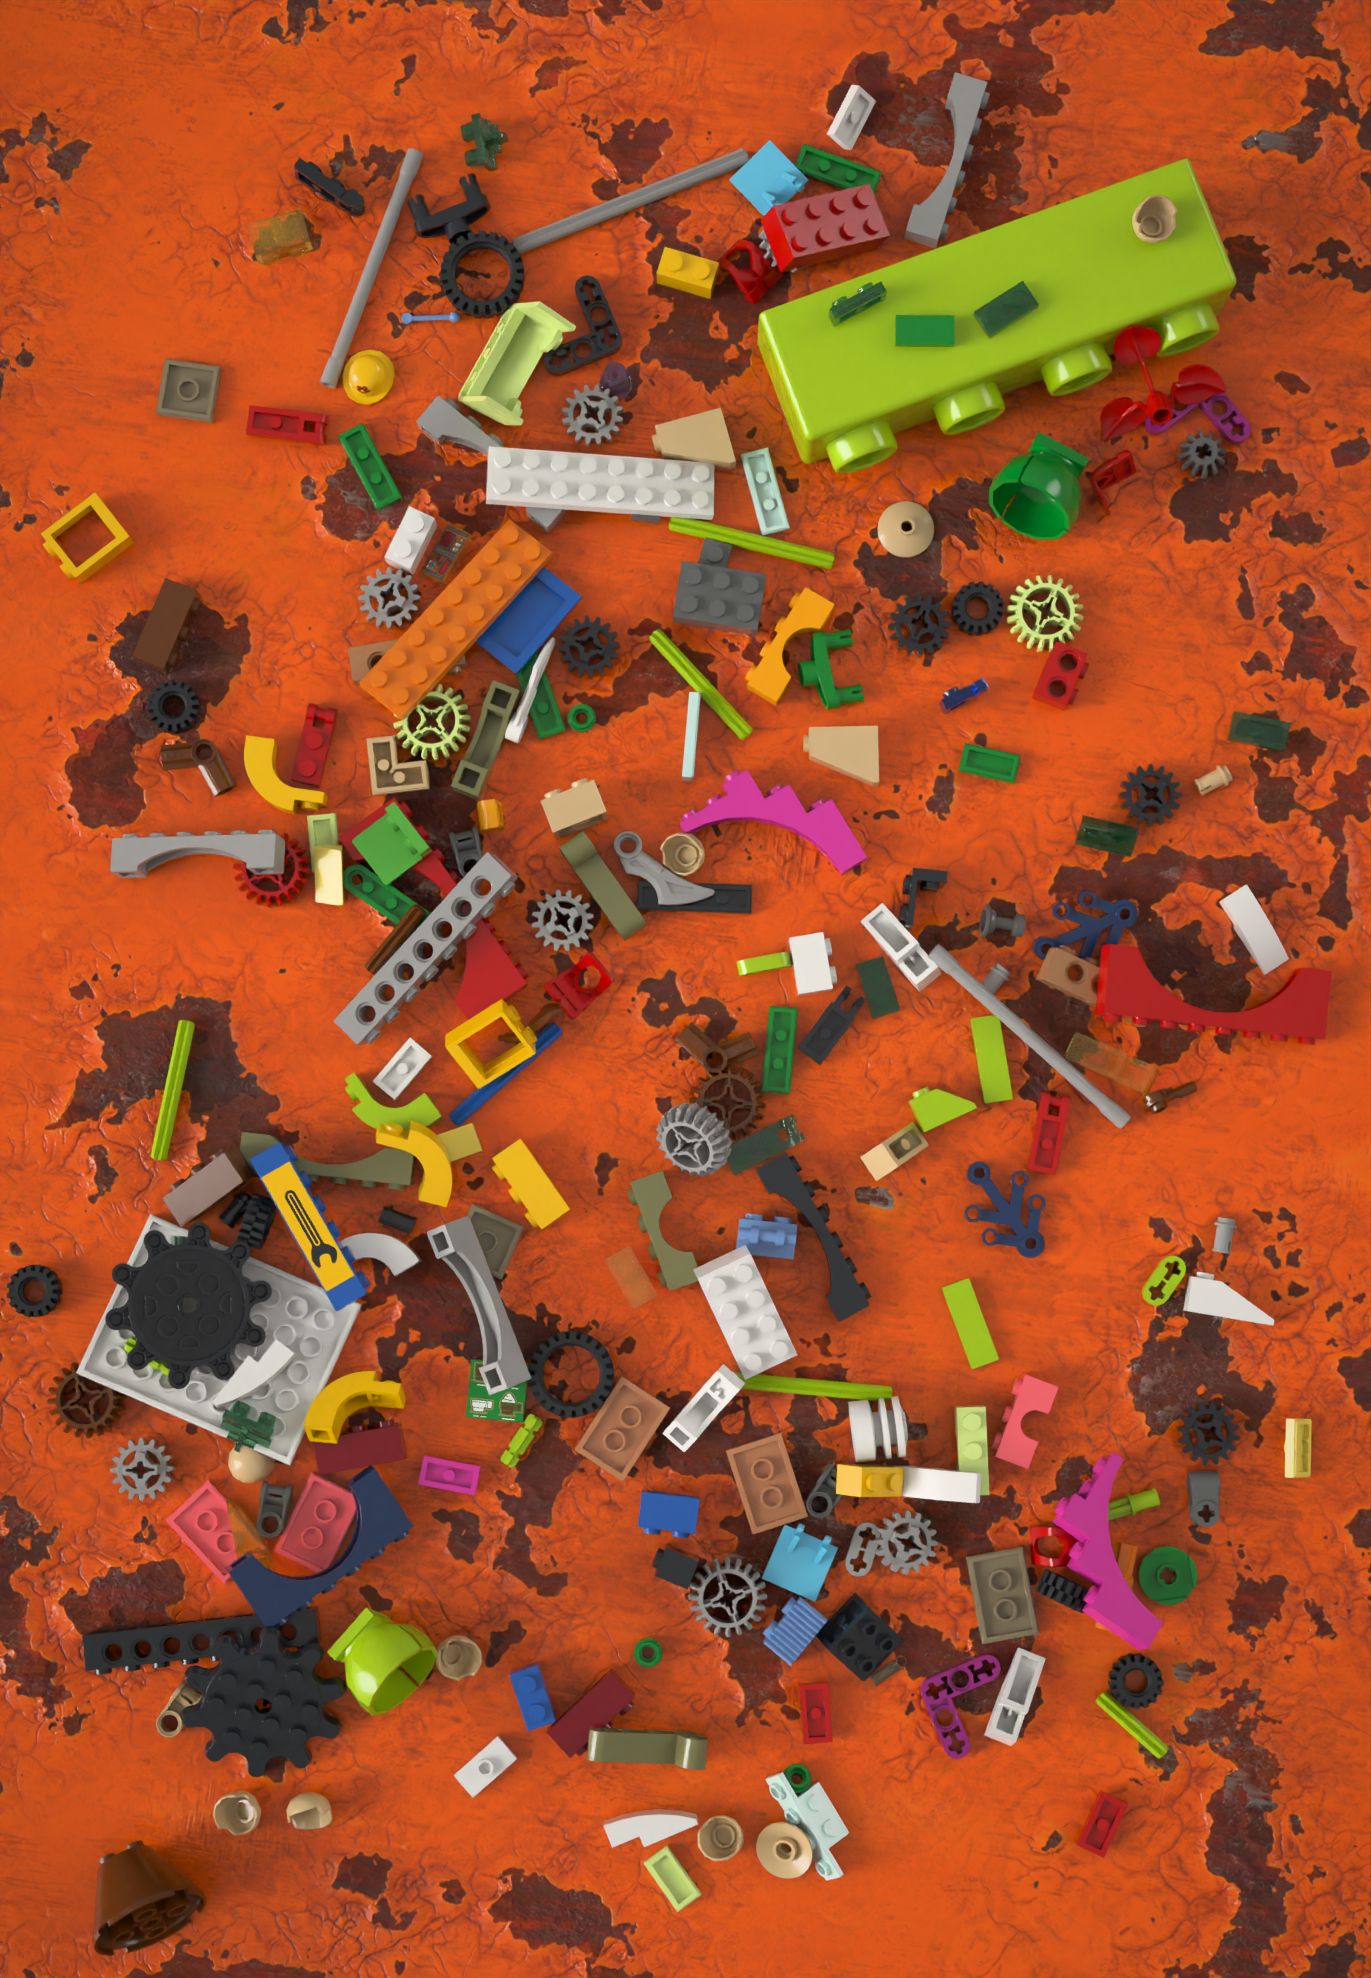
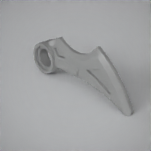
M625 831L616 837L614 852L621 861L626 874L640 876L650 882L657 893L659 905L688 904L709 898L715 894L713 889L696 885L678 877L642 851V841L638 834L632 831ZM631 840L636 844V849L632 853H624L620 849L621 843Z

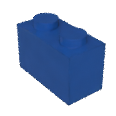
M642 1490L638 1527H642L643 1533L660 1535L661 1530L672 1531V1536L689 1538L690 1533L696 1534L700 1497Z
M539 1661L511 1670L509 1676L527 1731L556 1722L557 1715Z

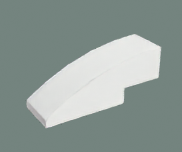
M1247 884L1219 902L1234 924V930L1264 975L1289 960L1275 930Z
M883 903L861 920V923L919 992L941 975L939 967L927 957V953L920 947L917 940Z
M276 1339L258 1362L248 1355L212 1403L216 1407L222 1408L254 1394L284 1371L296 1357L295 1353Z
M897 1466L904 1467L902 1496L980 1503L981 1473L941 1468Z
M1017 1648L984 1733L985 1736L1009 1746L1016 1743L1046 1658Z
M642 1810L605 1820L603 1827L612 1848L637 1837H640L643 1846L646 1847L698 1825V1817L695 1813L679 1810Z

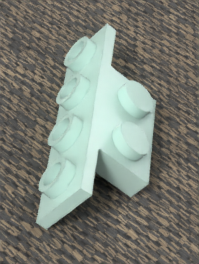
M783 1772L767 1777L765 1780L769 1785V1791L783 1808L788 1823L800 1828L809 1838L813 1848V1860L817 1872L826 1881L840 1878L844 1875L829 1848L845 1837L849 1831L820 1783H813L805 1792L796 1795Z

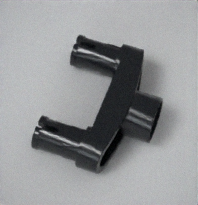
M467 174L471 185H468L465 176L459 179V184L467 201L433 215H430L423 195H415L419 206H416L413 197L407 200V205L415 220L414 228L419 237L432 238L446 235L449 243L455 244L459 237L463 236L465 238L468 236L467 233L472 232L470 224L482 218L490 210V203L487 196L482 194L475 174Z

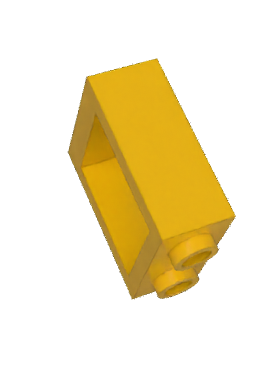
M93 493L41 533L46 540L42 544L52 558L58 555L63 562L59 567L70 580L75 577L80 584L134 543L96 493ZM94 509L116 538L80 566L76 567L56 542L55 538Z
M503 999L456 1027L445 1036L446 1049L478 1089L536 1054L535 1042L537 1038L530 1027L523 1026L519 1021L520 1016L517 1010L512 1005L508 1006ZM502 1017L521 1042L483 1065L465 1042V1039Z

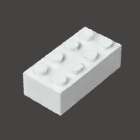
M746 1245L693 1269L745 1380L797 1356L796 1350Z

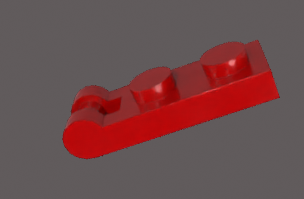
M250 405L246 434L247 436L305 442L324 446L326 443L324 430L325 426H328L329 416ZM306 423L314 424L313 432H305Z
M308 704L291 777L292 781L320 787L337 718V709L328 707L326 710L318 708L317 704ZM316 719L325 721L323 729L314 727Z
M1041 1091L1027 1170L1056 1175L1070 1096L1061 1095V1097L1052 1096L1051 1092ZM1048 1107L1058 1108V1115H1047Z

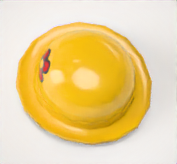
M361 351L352 356L345 365L342 376L343 387L348 397L358 404L370 405L379 402L388 394L393 385L395 373L391 360L381 351Z

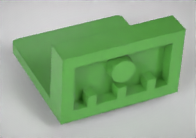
M395 802L385 808L387 813L352 840V843L385 885L392 883L432 852Z

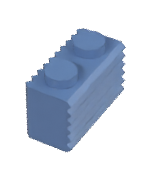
M799 1596L796 1600L791 1597L781 1610L784 1613L783 1617L778 1623L772 1620L762 1633L766 1636L763 1643L790 1666L828 1621L827 1617L802 1596Z

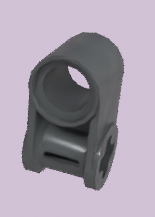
M477 826L472 827V830L457 834L454 832L449 833L453 853L463 878L467 875L465 873L466 866L471 862L477 863L483 857V848Z
M832 1461L823 1470L805 1500L807 1511L817 1518L827 1516L839 1499L844 1496L836 1494L837 1482L830 1478V1476H833L837 1479V1468L834 1467L835 1463ZM816 1496H823L826 1499L827 1506L822 1512H815L811 1507L812 1499Z
M1217 1470L1188 1471L1187 1492L1189 1496L1190 1519L1199 1526H1213L1217 1523L1220 1515L1219 1473ZM1203 1505H1205V1509L1211 1512L1210 1516L1205 1517V1521L1203 1517L1198 1516V1511L1203 1510Z
M267 1480L263 1481L257 1519V1530L263 1537L274 1538L283 1533L292 1500V1484H288L286 1487L269 1484ZM270 1494L282 1495V1497L271 1496ZM269 1516L275 1517L278 1521L279 1526L274 1533L268 1532L264 1527L265 1519Z

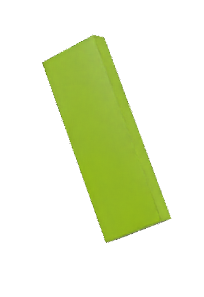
M995 1015L971 1018L970 1023L983 1102L987 1104L1012 1100L1013 1095L1000 1019Z
M966 1278L942 1287L941 1289L971 1369L973 1370L999 1360L970 1279Z

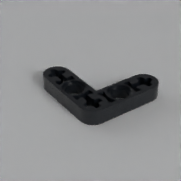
M582 276L575 284L576 297L591 333L562 344L557 349H551L546 353L544 359L545 367L548 373L553 376L565 375L617 353L622 346L619 328L598 280L593 276ZM584 284H588L589 287H595L592 289L595 302L591 304L587 293H581ZM600 308L605 310L607 314L605 320L602 322L593 321L590 315L594 309ZM607 327L611 338H617L614 340V346L609 347L607 343L602 344L605 341L602 329ZM585 344L591 348V354L587 358H579L575 354V350L579 345ZM566 351H571L574 363L570 364V359L568 358L562 361L561 368H557L556 365H550L553 362L554 356L564 359L568 357Z

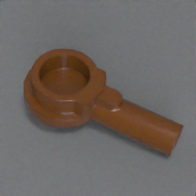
M1191 1081L1175 1089L1170 1087L1154 1091L1142 1099L1144 1103L1143 1109L1145 1112H1152L1153 1114L1160 1113L1168 1107L1167 1103L1169 1101L1183 1098L1196 1092V1084Z

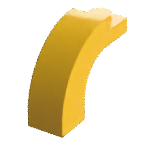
M246 735L244 748L245 768L252 785L266 801L274 807L292 814L297 813L298 803L301 804V808L317 811L319 806L326 807L328 796L325 792L293 788L284 784L279 779L275 765L278 743L275 739Z
M410 1120L407 1130H404L402 1126L396 1123L388 1122L386 1125L379 1123L376 1131V1143L407 1151L421 1162L424 1173L418 1189L419 1200L447 1208L452 1190V1169L448 1152L439 1137L426 1126Z
M376 1371L356 1372L333 1381L316 1396L308 1409L304 1429L309 1441L337 1444L343 1423L348 1416L361 1408L377 1406L404 1409L406 1397L402 1385L390 1380L379 1382Z

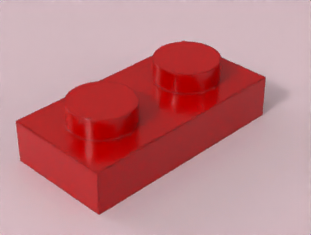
M828 1681L800 1683L803 1744L833 1742Z
M1100 1790L1076 1844L1104 1858L1128 1807V1803Z

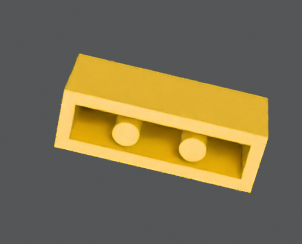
M521 1138L492 1158L495 1162L492 1169L501 1181L506 1178L512 1186L508 1192L517 1204L523 1202L528 1209L525 1216L534 1228L539 1225L543 1230L571 1210Z

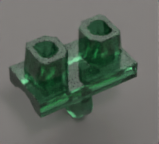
M480 113L471 115L472 121L461 126L463 140L467 143L473 141L476 143L475 149L465 151L466 164L471 168L484 167L489 171L496 170L495 154L502 153L501 145L508 142V134L499 132L498 124L491 125L490 120L481 118Z
M239 1400L235 1402L230 1410H225L221 1424L222 1429L229 1431L227 1439L236 1442L234 1451L240 1453L244 1446L254 1450L256 1444L269 1448L273 1440V1428L276 1417L267 1412H261L257 1422L248 1419L251 1407Z

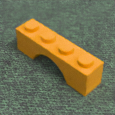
M806 587L801 594L796 592L789 604V607L792 608L787 618L782 616L774 629L777 635L773 642L767 640L759 654L763 657L758 666L753 664L745 677L749 681L747 689L776 706L791 682V676L786 671L782 660L785 646L791 639L800 634L820 632L833 612L835 604Z

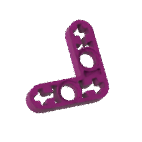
M1226 393L1216 394L1207 404L1204 401L1187 404V408L1183 411H1177L1172 408L1174 419L1163 424L1162 427L1160 425L1153 426L1150 417H1147L1144 422L1146 431L1153 435H1161L1199 406L1230 444L1237 445L1243 443L1251 431L1249 422ZM1215 402L1224 403L1227 407L1226 414L1222 416L1215 415L1211 409L1212 404ZM1230 414H1233L1234 416L1230 422L1235 427L1241 426L1243 428L1241 432L1242 436H1240L1239 434H1235L1233 436L1231 434V430L1233 429V427L1229 422H1227L1226 425L1222 424V422L1227 420Z
M980 1654L925 1678L920 1685L921 1696L942 1746L951 1758H963L970 1749L969 1739L951 1698L998 1677L1001 1669L1000 1663L992 1654ZM987 1659L989 1663L994 1662L995 1666L991 1668V1674L987 1675L985 1671H981L976 1674L979 1680L974 1681L973 1674L968 1666L973 1664L974 1670H977L983 1666V1660ZM960 1670L968 1674V1682L962 1687L955 1686L952 1683L953 1674ZM947 1677V1682L953 1691L947 1693V1689L944 1687L938 1690L939 1696L935 1698L931 1694L926 1695L925 1691L929 1690L928 1684L933 1682L935 1686L942 1685L944 1682L941 1678ZM943 1709L950 1710L953 1713L952 1722L945 1726L937 1722V1714ZM957 1725L960 1729L954 1730V1733L959 1741L964 1740V1743L961 1745L962 1750L956 1752L954 1748L949 1749L948 1746L952 1744L949 1733L945 1736L942 1735V1732L951 1731Z

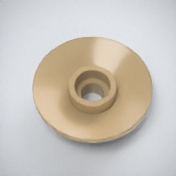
M909 501L895 503L889 506L879 519V540L882 546L895 556L902 558L917 556L928 548L933 539L934 523L932 517L924 507L917 503ZM909 523L912 529L905 532L902 530L901 525Z
M786 1822L772 1823L765 1827L758 1836L756 1843L757 1856L764 1868L771 1874L780 1878L792 1879L801 1876L810 1867L813 1859V1848L807 1835L797 1826ZM784 1843L788 1844L791 1849H787Z

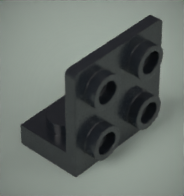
M913 868L909 875H905L902 894L907 895V901L900 908L899 922L904 923V927L908 931L913 926L917 886H920V891L937 893V890L939 888L942 889L947 883L948 871Z
M856 1593L840 1607L816 1634V1637L862 1681H865L903 1641L900 1635L886 1624Z

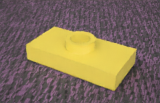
M1286 1419V1441L1284 1444L1285 1477H1310L1311 1419Z

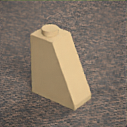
M721 408L655 425L656 434L651 435L655 451H661L663 459L715 464L716 468L729 470L736 468V460Z
M878 726L809 727L808 735H803V752H809V760L872 787L878 786Z

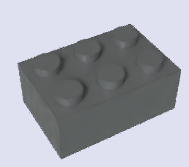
M682 561L673 612V623L757 636L766 574Z

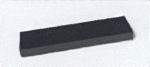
M638 881L637 909L641 911L751 914L752 885L694 883L713 889L715 894L709 898L688 904L659 905L657 893L651 883L648 881Z

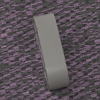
M864 1521L859 1523L853 1532L845 1558L846 1569L853 1576H864L871 1569L878 1544L874 1543L873 1539H869L866 1547H862L863 1537L859 1535L860 1530L865 1531L867 1527H871V1533L875 1535L874 1539L880 1538V1533L876 1531L877 1526L872 1522ZM860 1550L864 1551L862 1560L866 1563V1566L860 1567L858 1571H855L854 1565L850 1563L851 1558L856 1559Z

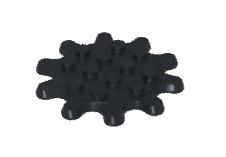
M203 1222L193 1223L188 1230L186 1241L180 1245L170 1244L163 1233L158 1230L149 1231L143 1241L148 1252L146 1263L140 1267H132L129 1264L120 1263L112 1270L114 1282L127 1290L128 1300L124 1306L114 1308L106 1314V1325L112 1330L128 1329L134 1333L136 1344L127 1355V1364L132 1369L141 1370L153 1360H161L168 1366V1382L175 1389L186 1387L189 1384L192 1370L199 1365L208 1366L214 1376L220 1380L229 1379L234 1374L235 1369L230 1358V1351L233 1346L245 1343L252 1347H258L263 1344L266 1338L264 1329L251 1321L250 1310L253 1305L267 1301L272 1294V1288L266 1281L252 1282L244 1278L242 1266L250 1257L251 1250L249 1245L243 1241H237L224 1251L215 1250L210 1244L209 1226ZM190 1296L196 1300L197 1307L194 1312L187 1314L182 1311L181 1302L183 1298Z
M268 1626L261 1630L258 1643L251 1648L241 1647L229 1635L220 1636L215 1641V1650L220 1657L218 1665L210 1669L195 1665L185 1671V1681L190 1687L202 1693V1699L195 1705L185 1707L181 1712V1720L186 1727H205L212 1732V1738L204 1747L205 1756L210 1761L217 1762L229 1753H239L245 1756L246 1770L252 1777L262 1776L267 1771L268 1761L277 1756L289 1759L297 1768H305L312 1760V1753L307 1746L308 1739L315 1736L332 1739L340 1734L342 1730L341 1721L329 1715L325 1710V1705L331 1700L340 1698L346 1692V1682L339 1677L323 1678L316 1673L315 1666L322 1659L324 1653L320 1644L310 1642L298 1651H287L281 1644L282 1636L280 1630L276 1627ZM267 1699L272 1705L260 1710L256 1705V1701Z

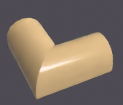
M395 735L366 739L373 796L430 789L427 761L398 763Z

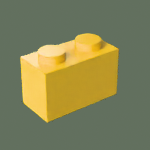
M665 247L657 270V283L711 299L719 274V263Z
M838 1464L836 1494L856 1497H902L904 1467L881 1464Z

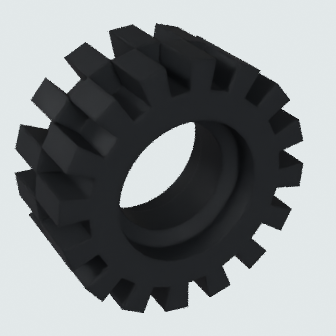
M979 581L978 584L970 582L969 585H964L956 593L952 603L951 615L954 617V623L959 625L958 629L967 631L966 634L968 635L973 633L976 636H981L982 633L988 634L997 627L1004 612V601L999 596L1000 592L992 588L993 585H984L982 581ZM975 598L984 600L988 605V614L982 619L972 618L966 608L970 600Z
M168 680V683L161 682L157 689L155 687L152 689L153 694L148 696L147 699L149 701L147 710L150 713L151 720L161 730L176 734V732L184 733L186 732L185 729L194 727L192 724L195 721L198 722V714L201 713L202 708L200 707L201 702L196 692L188 684H184L179 680L177 682ZM173 696L182 698L185 703V709L178 717H169L164 712L165 701Z
M256 1193L253 1194L246 1213H244L237 1241H243L250 1247L261 1250L270 1232L277 1209L271 1198Z
M28 1265L18 1269L17 1273L10 1277L12 1279L11 1282L7 1284L9 1293L6 1294L7 1298L11 1300L10 1306L14 1307L17 1313L23 1314L26 1317L45 1316L50 1311L55 1310V1306L61 1301L60 1294H63V1289H60L62 1282L56 1277L57 1274L54 1271L40 1265ZM34 1279L42 1282L45 1287V1295L39 1302L29 1301L24 1294L25 1285Z
M1044 1569L1035 1590L1066 1607L1084 1613L1081 1611L1086 1604L1083 1598L1089 1589L1053 1571Z
M1129 1653L1125 1657H1119V1661L1116 1664H1112V1671H1109L1108 1674L1110 1678L1108 1684L1113 1696L1128 1708L1149 1707L1148 1704L1151 1702L1155 1703L1157 1701L1156 1697L1162 1693L1161 1685L1163 1686L1161 1670L1150 1658L1137 1653V1655ZM1132 1670L1144 1672L1147 1678L1146 1686L1139 1692H1131L1125 1686V1677Z

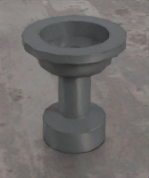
M984 904L979 922V935L981 938H985L987 934H992L995 928L1011 930L1012 936L1022 937L1025 929V915L1014 914L1012 919L997 917L996 911L991 909L989 904Z

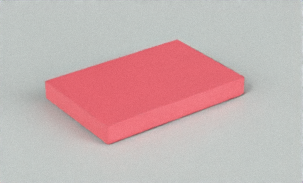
M312 1472L273 1552L317 1573L330 1567L356 1516V1505L351 1490Z
M211 1480L202 1485L166 1519L168 1524L223 1584L231 1579L225 1567L248 1551L255 1556L268 1544Z

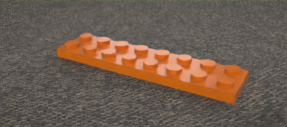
M509 519L359 682L360 687L404 721L553 557L552 551Z

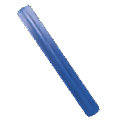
M553 1022L536 1036V1054L482 1088L475 1090L449 1114L451 1121L457 1126L464 1123L557 1040L563 1033L558 1025Z

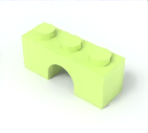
M984 1405L954 1406L955 1435L958 1450L957 1471L981 1473L980 1495H989L986 1407Z

